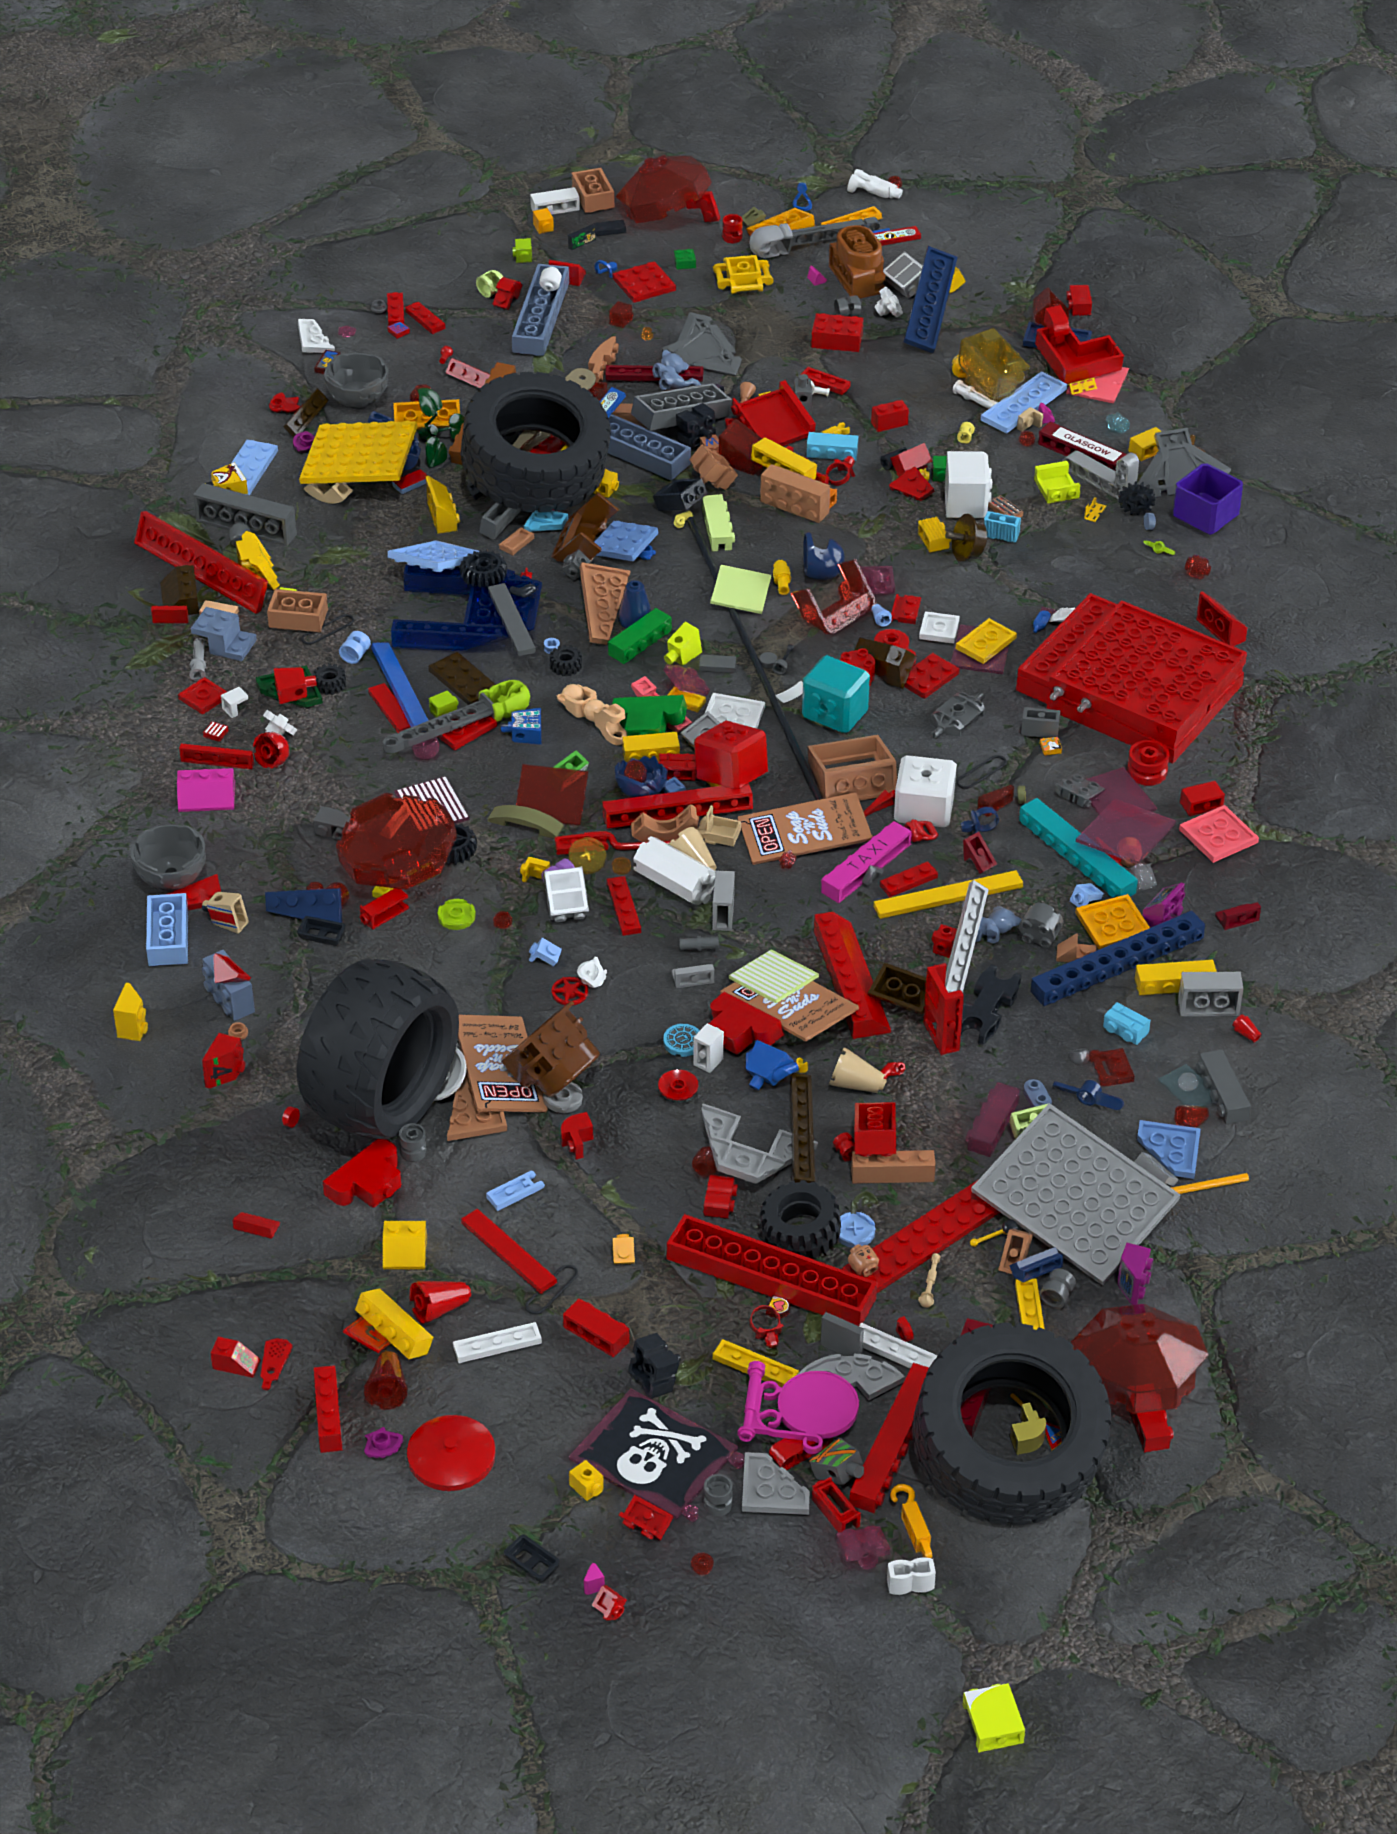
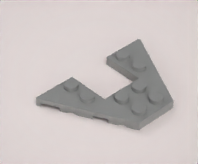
M702 1104L701 1113L717 1171L757 1184L793 1163L792 1133L779 1129L769 1153L731 1141L740 1123L741 1116ZM814 1141V1150H816L818 1144L816 1141Z

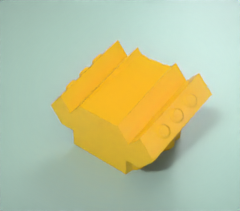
M246 531L241 536L242 540L236 541L238 564L268 581L267 588L271 590L277 589L280 584L276 580L278 577L272 569L274 565L270 560L271 557L255 533Z

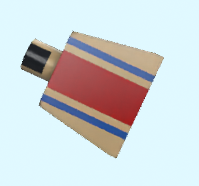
M217 892L210 900H205L202 904V910L209 912L212 923L239 934L249 922L241 894Z

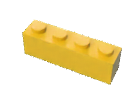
M763 438L752 445L751 460L767 468L772 464L808 478L816 479L817 464L767 438Z
M1200 960L1136 965L1135 982L1139 995L1178 993L1182 972H1217L1214 961Z
M380 1288L360 1294L355 1311L404 1356L412 1359L428 1354L434 1337Z

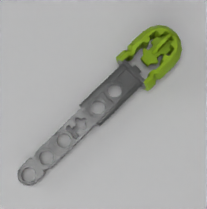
M518 680L501 682L492 686L490 690L480 691L478 702L384 738L383 750L386 753H396L405 747H411L488 716H491L497 722L503 718H510L513 711L525 710L529 706V690Z

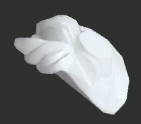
M1060 608L1051 616L1049 622H1063L1075 608Z
M594 957L592 960L580 964L577 973L584 984L596 988L603 984L607 970H603L598 957Z

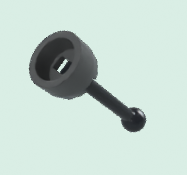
M792 644L787 646L784 657L774 662L772 666L774 673L782 675L786 672L787 663L785 660L790 651L794 649Z

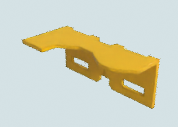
M1090 378L1092 381L1088 382L1086 380L1075 382L1078 383L1077 385L1072 386L1074 383L1067 385L1070 386L1071 394L1074 395L1082 393L1083 389L1085 391L1097 389L1095 378Z
M1095 497L1091 505L1089 506L1088 504L1085 507L1084 519L1096 522L1100 516L1098 513H1102L1106 506L1096 503L1097 498Z

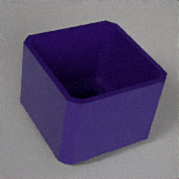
M1201 464L1176 483L1173 516L1212 535L1239 515L1243 482L1209 464Z

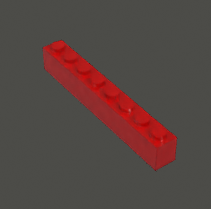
M746 784L737 789L716 786L602 802L603 819L607 828L631 825L642 813L656 820H670L678 816L690 804L696 807L697 816L707 815L710 806H713V814L753 809V794L749 784Z
M913 1362L863 1464L864 1474L860 1478H856L852 1486L849 1502L854 1507L875 1513L877 1507L882 1506L885 1499L884 1492L886 1489L889 1490L891 1488L892 1476L894 1473H898L901 1466L900 1459L902 1456H906L909 1449V1441H913L914 1412L929 1367Z

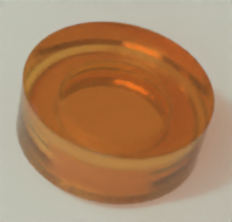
M625 857L614 859L612 862L613 872L619 875L629 873L631 861Z

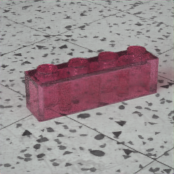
M997 1082L994 1089H990L987 1103L984 1102L982 1104L980 1116L975 1117L973 1129H969L966 1135L969 1151L991 1157L1009 1123L1011 1113L1015 1112L1019 1104L1020 1089Z

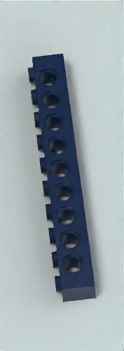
M1191 910L1033 977L1030 992L1043 1006L1055 1003L1062 998L1071 996L1076 992L1134 969L1136 965L1150 962L1153 959L1204 938L1205 923Z

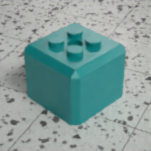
M828 655L822 657L803 678V717L842 733L849 732L868 711L870 675L866 670Z

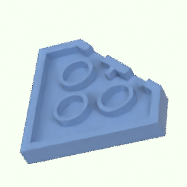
M1140 1120L1137 1141L1174 1176L1194 1179L1201 1129Z

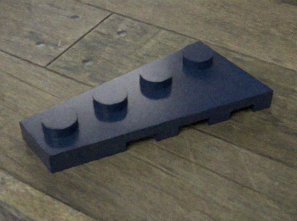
M341 888L265 892L267 912L304 919L305 916L342 923Z

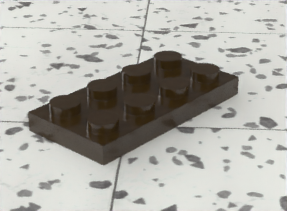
M455 652L428 666L429 672L467 705L479 701L480 691L490 690L492 686L496 685L459 652Z

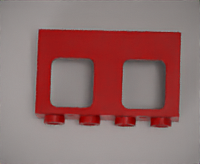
M946 963L927 967L923 1020L941 1055L960 1051L964 999L961 990L948 993L945 987ZM934 1022H936V1025H937V1026H936V1030H935V1028H934V1026H933V1024H932V1023H934Z

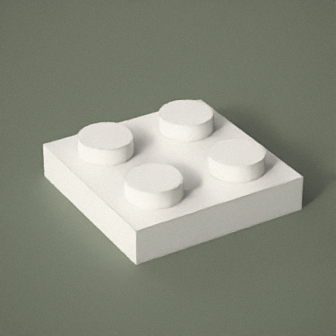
M925 611L919 639L954 644L960 616Z

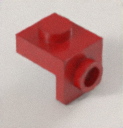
M602 1585L592 1606L604 1614L603 1618L605 1620H617L624 1612V1605L627 1599L607 1585Z

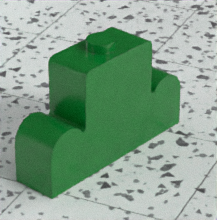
M683 695L613 698L612 703L618 704L625 710V719L619 722L622 728H625L627 736L665 733L667 723L674 726L683 723L687 711V704Z

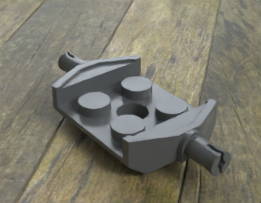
M980 691L975 696H970L964 692H959L952 696L931 714V722L936 727L930 733L931 737L936 739L941 733L960 737L965 726L978 715L982 717L985 715V707L981 702L985 694Z

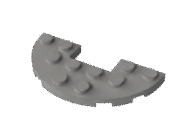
M854 1353V1356L835 1354L820 1358L807 1365L798 1373L826 1371L837 1374L846 1379L853 1387L857 1386L868 1400L900 1385L905 1379V1376L887 1362L881 1363L871 1359L872 1356Z

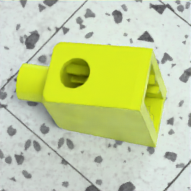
M685 621L668 640L669 652L664 656V660L668 664H672L675 661L680 665H685L701 654L702 647L699 629Z

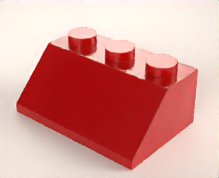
M1203 591L1200 592L1196 620L1223 643L1235 646L1245 642L1247 635L1245 624L1239 621L1214 598Z

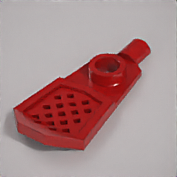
M275 1338L265 1341L260 1375L263 1379L262 1389L269 1390L272 1381L278 1379L292 1351L293 1345L287 1339Z

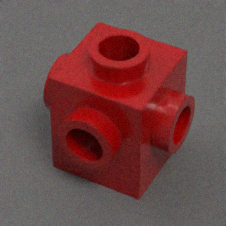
M941 924L939 929L933 932L931 938L933 953L950 958L957 929Z

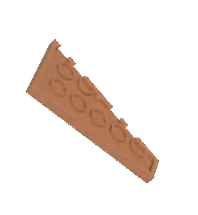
M581 563L580 575L590 642L607 645L630 574L629 570Z
M466 1072L461 1086L455 1092L447 1141L507 1131V1123L503 1111L476 1110Z

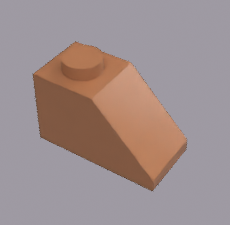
M1009 1229L999 1271L1012 1274L1009 1265L1027 1258L1033 1234Z

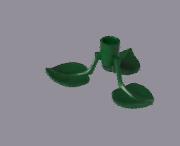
M420 388L417 389L420 408L426 416L431 418L427 423H424V427L419 429V436L421 439L427 440L425 446L428 468H432L442 464L447 459L445 444L439 442V438H435L438 432L451 430V437L455 440V436L459 434L465 417L458 413L451 415L449 418L450 427L438 429L435 425L430 424L438 415L437 411L442 408V401L434 390Z

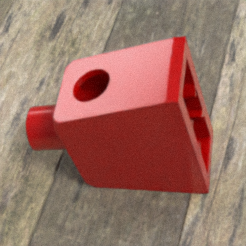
M301 667L273 669L279 704L306 698L307 687L317 686L315 675L305 677Z

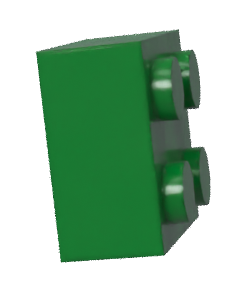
M693 249L674 250V261L677 270L696 268V258Z

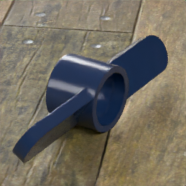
M1086 1080L1080 1089L1056 1081L1053 1083V1086L1057 1089L1076 1094L1078 1100L1088 1106L1095 1103L1114 1110H1120L1124 1106L1121 1098L1103 1093L1101 1086L1093 1080Z

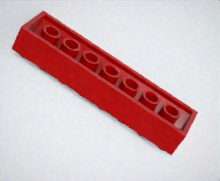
M835 912L814 914V933L836 994L859 1006L857 1011L845 1017L852 1038L856 1039L891 1033V1028L880 999L868 995L873 980L851 922Z

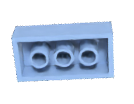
M186 893L147 896L146 951L149 966L188 964V905Z

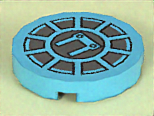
M689 1024L673 1025L664 1033L663 1045L670 1054L675 1056L676 1054L681 1055V1057L694 1055V1037L700 1030Z

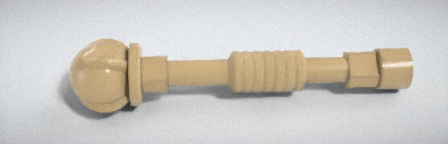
M937 1253L932 1254V1265L928 1271L926 1291L922 1292L918 1299L920 1305L924 1308L934 1304V1296L931 1293V1289L936 1279L937 1263L940 1261V1255Z

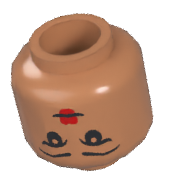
M858 1244L850 1250L851 1254L848 1257V1263L857 1275L867 1277L878 1269L879 1258L869 1245L861 1246Z

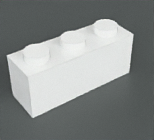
M575 187L530 194L532 211L548 208L552 215L580 210V197Z

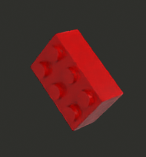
M816 313L812 329L811 348L859 352L863 336L864 318Z

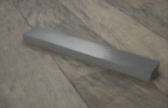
M505 583L489 586L488 592L518 656L536 653L535 646Z

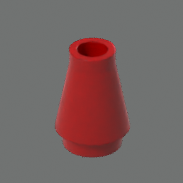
M1243 1014L1238 1016L1232 1024L1235 1028L1234 1031L1247 1037L1254 1043L1262 1035L1250 1018Z

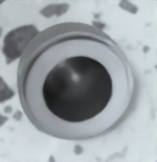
M1083 1048L1070 1051L1069 1057L1071 1062L1076 1065L1086 1064L1089 1061V1050Z

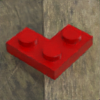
M712 191L685 192L683 198L687 209L701 208L705 222H715L721 219Z

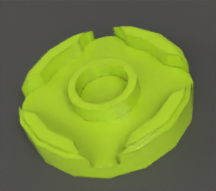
M451 899L446 901L444 905H440L437 917L443 927L451 930H460L469 927L475 921L476 911L474 906L467 903L464 899Z

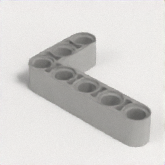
M1074 451L1062 460L1069 463V472L1117 499L1119 491H1123V486L1128 487V483L1134 485L1135 481H1137L1139 459L1132 452L1117 461L1116 472L1080 451Z

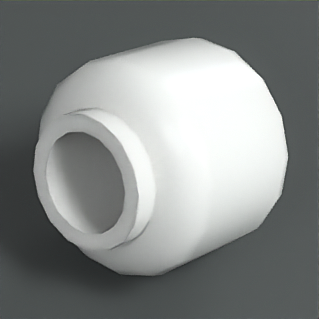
M555 267L545 268L541 273L540 286L546 291L557 290L562 275Z

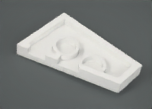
M298 319L302 352H335V347L329 344V339L327 336L324 337L322 329L314 319Z

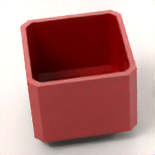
M725 720L694 739L697 779L737 789L768 772L766 733L763 730Z

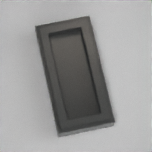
M701 655L699 671L735 673L736 656Z

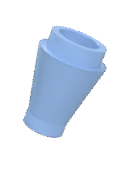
M875 604L871 611L876 624L883 627L889 625L892 620L891 613L879 604Z

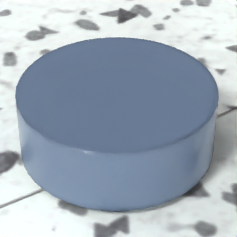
M1145 513L1144 527L1146 530H1153L1156 523L1155 515L1153 513Z

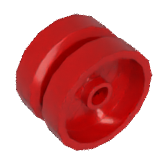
M1142 740L1133 744L1129 750L1127 773L1130 779L1137 784L1154 786L1162 783L1168 773L1170 754L1167 747L1153 740Z

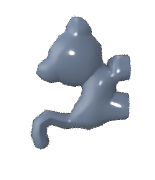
M668 350L662 352L661 363H655L652 372L654 377L661 378L659 380L661 390H675L690 385H701L694 378L684 381L678 375L681 371L687 370L689 365L683 362L679 355Z
M996 906L988 918H981L976 942L981 940L983 934L987 936L988 942L996 943L1000 939V933L1003 934L1011 930L1012 927L1018 926L1022 919L1015 916L1012 911L1002 906Z

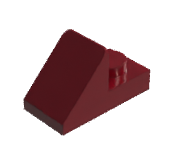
M980 832L963 840L964 861L971 858L980 874L997 865Z

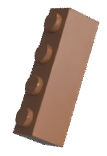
M934 1150L896 1151V1154L887 1157L880 1154L862 1157L852 1152V1184L934 1182Z

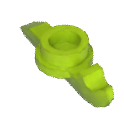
M1143 541L1146 545L1152 547L1153 551L1157 554L1166 552L1175 555V551L1165 547V544L1161 541H1156L1155 543Z

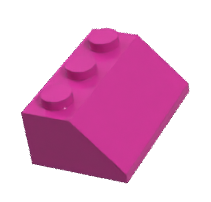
M233 768L177 771L178 812L234 810L235 779Z

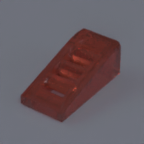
M1009 785L978 797L977 810L983 807H991L998 811L1013 801L1014 786ZM986 813V814H983V815H985L986 817H988V816L992 815V813Z

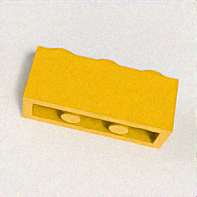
M677 732L622 737L625 762H629L632 758L640 760L643 756L648 758L655 756L659 762V753L680 754Z

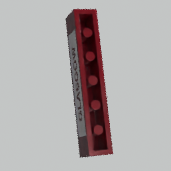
M1049 422L1039 431L1038 445L1066 457L1074 451H1080L1115 472L1117 461L1127 455L1053 422Z

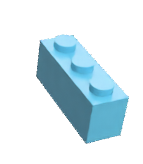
M809 432L807 458L844 460L847 456H851L856 461L858 452L857 435Z

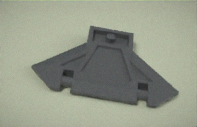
M692 312L687 317L678 341L662 348V352L668 350L679 355L683 362H686L689 366H703V369L736 376L742 362L740 356H733L736 351L718 326L710 324L713 322V319L710 316Z
M1188 428L1157 432L1154 437L1158 452L1138 484L1140 485L1141 482H1144V486L1149 484L1150 489H1154L1155 497H1161V492L1166 491L1167 496L1174 495L1176 483L1201 464H1209L1229 474L1231 468L1192 445Z

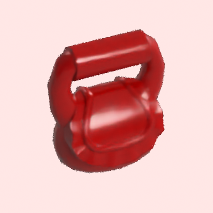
M912 819L904 825L905 828L912 831V842L934 840L939 835L933 824L929 821ZM923 826L926 827L930 835H928L927 832H925Z

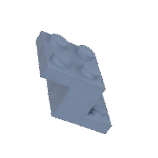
M205 607L191 627L192 634L208 637L210 654L243 661L257 640L256 634L240 631L238 614Z

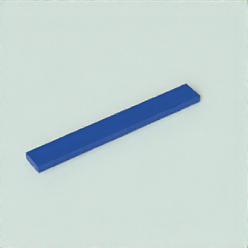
M372 643L371 649L410 726L413 727L429 721L390 644Z

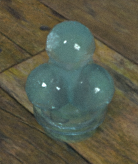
M1120 413L1109 414L1106 417L1110 430L1124 433L1129 429L1130 423L1128 419L1121 416Z

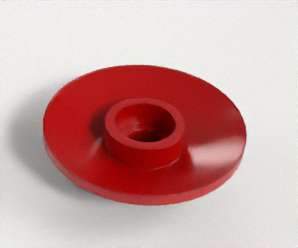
M671 1070L660 1077L658 1088L660 1093L668 1099L685 1100L697 1092L698 1080L689 1071Z

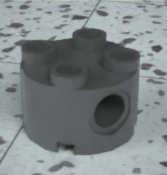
M1045 903L1030 905L1019 923V930L1023 935L1022 940L1028 944L1034 942L1044 948H1049L1063 926L1061 914L1053 912L1055 909Z

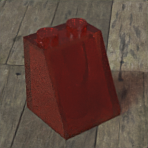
M735 419L719 436V454L724 456L729 466L733 469L754 476L758 470H761L763 465L751 460L752 445L762 440V438Z

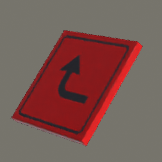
M362 1316L343 1330V1333L377 1353L391 1344Z

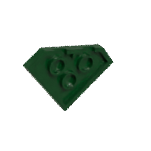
M307 665L301 666L305 677L312 676ZM274 673L255 677L256 685L261 694L278 699ZM317 686L307 687L306 698L289 703L306 708L322 704L323 701Z

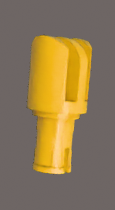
M778 560L775 562L773 569L774 582L778 585L779 593L786 595L790 591L788 586L791 581L790 569L785 561Z

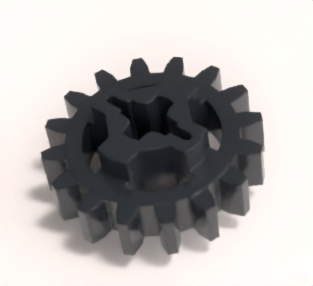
M1135 481L1134 485L1128 483V487L1123 486V491H1119L1118 502L1120 503V508H1124L1125 513L1130 511V515L1134 512L1137 515L1140 512L1145 514L1146 509L1151 511V506L1155 505L1154 489H1150L1149 484L1144 486V482H1141L1140 485L1137 481Z

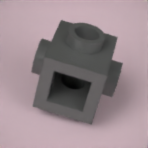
M578 549L564 559L562 570L574 581L579 577L581 578V563H590L591 560Z

